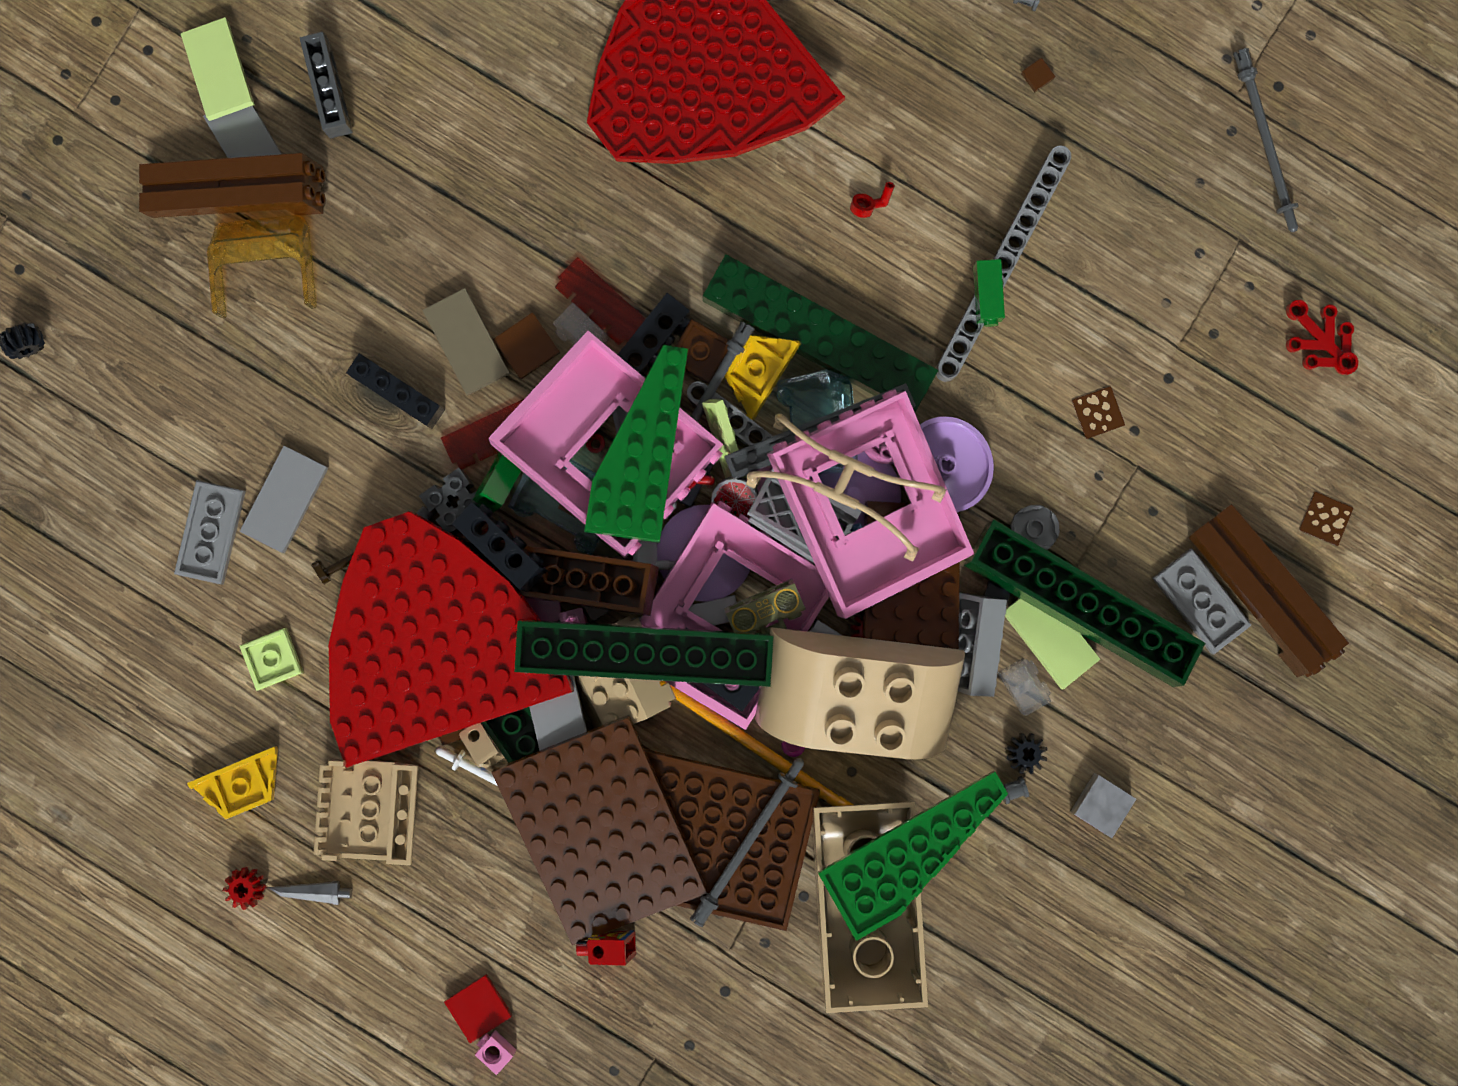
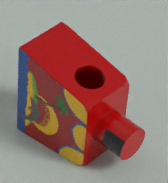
M635 930L609 931L601 935H592L588 938V941H577L576 954L577 956H588V963L590 965L625 966L636 956Z

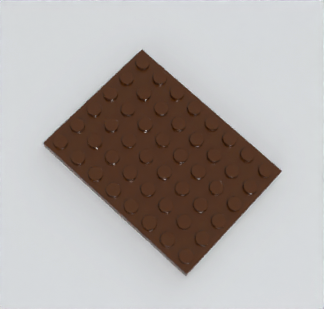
M629 715L492 770L491 773L572 945L577 944V941L588 940L592 935H601L707 894L706 885Z
M645 749L706 885L707 893H710L781 783V780ZM798 784L797 788L789 787L718 897L719 906L711 914L787 931L813 823V808L817 806L820 789ZM701 896L676 906L696 910L701 902Z

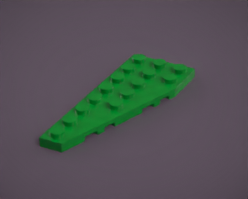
M663 345L592 480L585 532L660 543L688 353L687 348Z
M995 771L990 772L818 871V875L856 941L901 916L912 900L918 897L928 882L941 871L967 838L972 836L982 821L1008 795Z

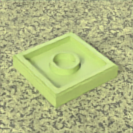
M287 628L240 645L256 691L304 673Z

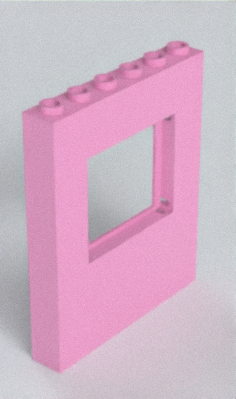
M587 331L489 437L490 444L582 523L586 524L592 481L572 465L569 460L618 406L627 413L629 412L645 378L590 331ZM679 408L674 442L675 450L671 462L664 519L675 509L672 505L678 499L682 501L690 492L688 487L693 481L698 483L707 472L704 469L711 462L714 465L723 454L720 452L723 443L681 408ZM596 534L623 558H626L629 554L634 556L642 546L640 544L641 540Z
M896 389L890 390L882 394L883 399L877 402L874 399L861 404V409L854 413L852 409L838 415L839 420L833 423L827 420L817 425L818 430L811 433L808 430L803 432L822 446L830 450L834 449L849 457H853L885 442L900 478L934 484L947 489L906 391L897 392ZM797 435L794 436L795 441L788 444L786 441L780 442L772 446L773 451L767 453L774 472L802 477L815 483H822L818 473L839 464L807 444ZM778 479L839 617L846 619L974 555L948 490H946L941 503L931 499L934 494L932 490L904 486L911 504L884 516L886 520L907 537L912 545L919 548L912 562L904 558L907 547L877 520L844 535L828 497L806 485Z
M719 501L718 505L714 502L711 503L653 599L651 616L642 615L640 622L643 627L678 629V627L685 629L687 627L692 630L722 631L689 611V608L723 553L775 585L792 578L806 610L801 611L802 615L796 619H783L787 629L808 631L829 598V595L813 562L802 555H798L782 542L779 543L772 539V536L763 530H758L751 526L752 523L748 521L749 518L740 514L737 517L730 513L732 508ZM778 620L768 623L767 627L778 623ZM665 681L745 730L756 714L760 688L741 712L703 683ZM725 684V685H726L727 687H729V688H733V687L736 686V685Z

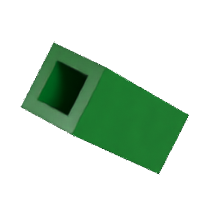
M1001 259L979 260L973 265L977 324L984 323V327L998 326V322H1002L1005 318Z
M499 453L472 500L479 505L484 503L495 512L504 504L521 470L502 453Z

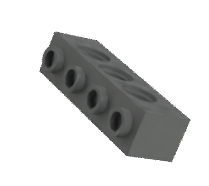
M324 32L299 37L322 130L330 139L353 133L330 41Z

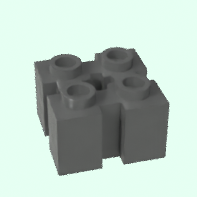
M457 468L443 478L446 483L444 486L433 485L419 495L430 512L439 513L440 517L436 521L440 527L452 535L460 532L452 523L471 502L476 503L472 500L476 491L472 493L470 490L474 487V484L465 471ZM459 497L460 500L457 501L458 507L451 506V500Z

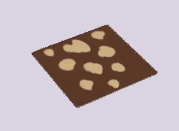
M1111 386L1072 400L1086 439L1125 426Z
M1314 492L1299 530L1338 546L1353 507Z

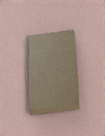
M465 288L422 310L467 396L510 374Z

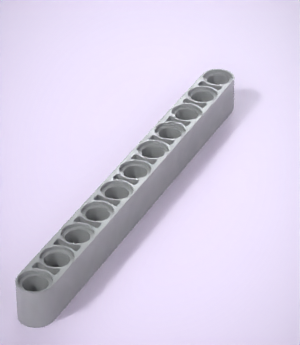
M1065 146L1054 147L1046 157L993 260L1002 259L1008 263V269H1002L1003 288L1070 163L1071 152ZM1053 156H1060L1063 160V163H1056L1053 159ZM1042 177H1049L1052 180V184H1045ZM1031 197L1040 199L1041 205H1034L1031 202ZM1020 218H1027L1030 226H1023L1020 223ZM1009 239H1016L1019 242V247L1013 248L1010 246ZM975 294L936 366V369H938L936 376L943 382L953 380L960 372L984 326V323L977 324ZM971 322L974 324L975 332H967L964 328V323ZM953 344H962L964 353H956L953 349ZM949 364L952 366L953 374L946 375L943 373L942 365Z

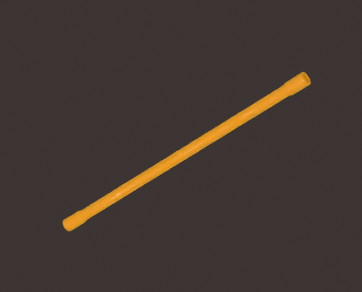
M660 681L659 683H660V685H663V684H666L667 682H665V681ZM670 685L677 701L786 774L792 766L789 761L717 712ZM802 770L794 779L801 785L820 789L819 797L832 805V807L854 805Z

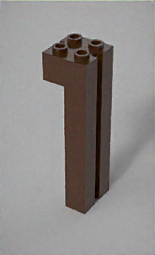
M303 153L139 164V183L142 184V193H139V212L151 218L285 209L296 216L323 214L326 197L324 192L321 191V186H323V182L326 180V174L323 166Z
M1232 504L1188 537L1283 650L1278 656L1296 677L1315 675L1326 667L1324 662L1327 663L1330 660H1335L1346 652L1343 648L1349 642Z

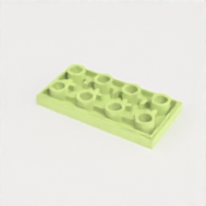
M225 17L181 33L205 115L209 121L255 105L229 22Z
M1019 598L1006 608L1005 617L1061 689H1065L1100 660L1079 632Z

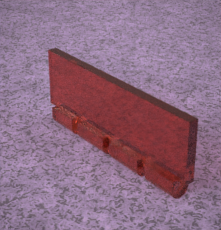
M578 257L558 276L560 281L555 288L567 299L575 293L576 296L571 300V303L584 315L592 309L593 312L589 319L602 331L610 325L611 328L607 331L606 335L617 345H620L625 339L629 341L646 318Z
M524 399L441 437L452 464L457 463L458 467L463 470L476 464L473 457L474 454H477L480 461L497 454V449L490 444L489 437Z

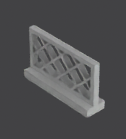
M766 477L747 515L754 517L808 549L805 540L801 537L799 526L778 479ZM770 482L778 485L782 494L771 497L768 489ZM829 498L838 521L846 525L843 531L844 535L849 534L861 511ZM784 499L787 510L776 513L773 501ZM768 502L771 514L764 516L756 511L758 504ZM789 515L793 527L785 528L781 526L778 517Z

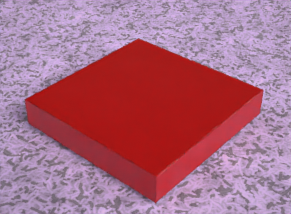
M487 973L444 1001L470 1044L512 1017V1013Z

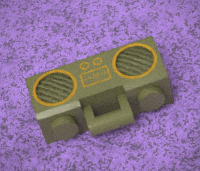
M791 578L724 608L734 632L756 633V631L761 630L762 634H770L771 627L787 629L783 619H796L802 615L801 611L806 610ZM775 620H778V623H775L766 628L764 627V625Z

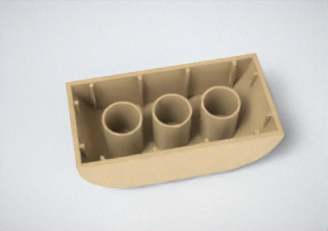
M770 628V634L774 636L771 687H760L755 716L756 722L764 731L782 741L805 748L902 759L931 758L945 750L965 659L964 650Z
M915 802L813 808V848L819 947L826 1013L928 1007L921 893L912 900L901 916L856 941L818 875L819 870L916 815Z

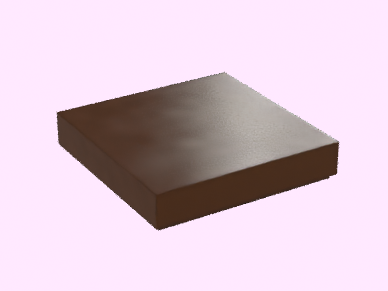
M533 312L493 339L520 379H523L560 354V351Z
M691 319L675 347L688 349L685 371L709 384L728 351V345L726 344L728 339Z

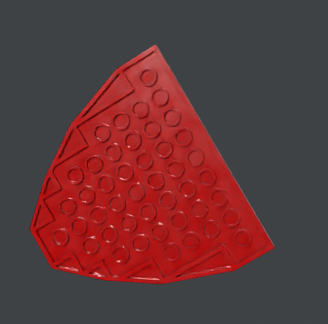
M625 0L619 8L597 67L587 124L617 162L677 164L736 157L806 131L845 101V96L767 0Z
M412 511L364 527L342 581L328 647L330 723L342 759L346 761L345 768L574 692L569 675L514 672L517 621L520 619L541 621L516 586L504 574L465 542Z

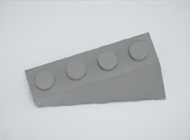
M959 592V650H964L965 659L958 692L970 696L994 697L1007 600Z

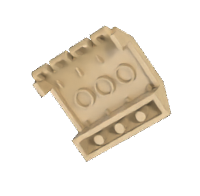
M630 616L611 624L643 627L639 618L631 620ZM574 676L579 697L594 729L627 715L630 716L633 724L638 723L671 706L670 701L676 699L669 682L660 685V680Z
M328 759L327 764L320 765L319 782L326 783V787H318L317 807L324 808V811L316 812L315 832H323L322 836H315L313 854L321 855L322 860L328 861L352 858L386 860V864L412 865L418 765L396 761L368 760L345 768L346 761H343V759Z

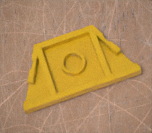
M750 335L744 346V353L736 355L725 374V378L729 386L734 389V395L738 402H741L745 408L746 416L751 420L756 418L801 345V342Z
M275 746L190 781L187 785L203 796V800L210 806L215 807L223 818L229 819L274 800L278 748Z

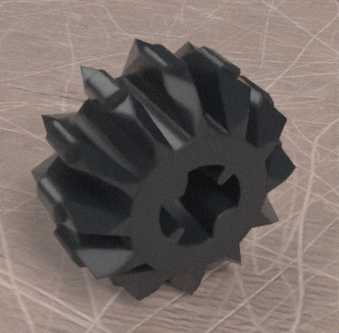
M34 323L15 324L13 327L6 328V331L0 333V347L10 359L30 357V355L37 354L38 351L44 348V336L39 327L35 326Z
M1019 733L1020 741L1012 737L1011 742L1015 745L1013 747L1010 745L1006 746L1007 750L1012 751V754L1006 755L1007 760H1013L1010 767L1013 769L1018 767V772L1021 774L1025 772L1026 768L1028 773L1033 774V766L1041 770L1042 765L1039 761H1047V757L1041 755V753L1047 751V747H1039L1043 740L1041 738L1034 740L1035 734L1029 733L1027 739L1024 733ZM1023 749L1029 750L1028 753L1031 755L1029 758L1023 757Z

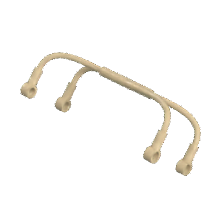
M780 413L776 414L774 428L784 431L785 427H787L807 444L829 456V459L845 465L834 489L820 482L815 483L802 477L772 471L749 472L746 485L756 489L761 477L788 480L811 487L814 491L853 509L857 508L876 519L899 538L907 547L904 558L913 562L919 548L912 545L907 537L883 516L859 503V500L844 494L847 484L854 470L869 477L874 476L891 483L932 490L934 494L931 499L941 503L947 489L934 484L902 479L878 472L872 466L837 452L834 449L830 450L822 446L793 425L789 418Z

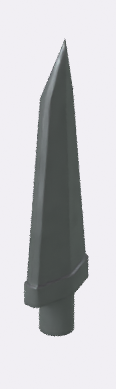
M339 881L267 887L281 897L330 903L333 905H339L340 898L352 897V889L340 888Z

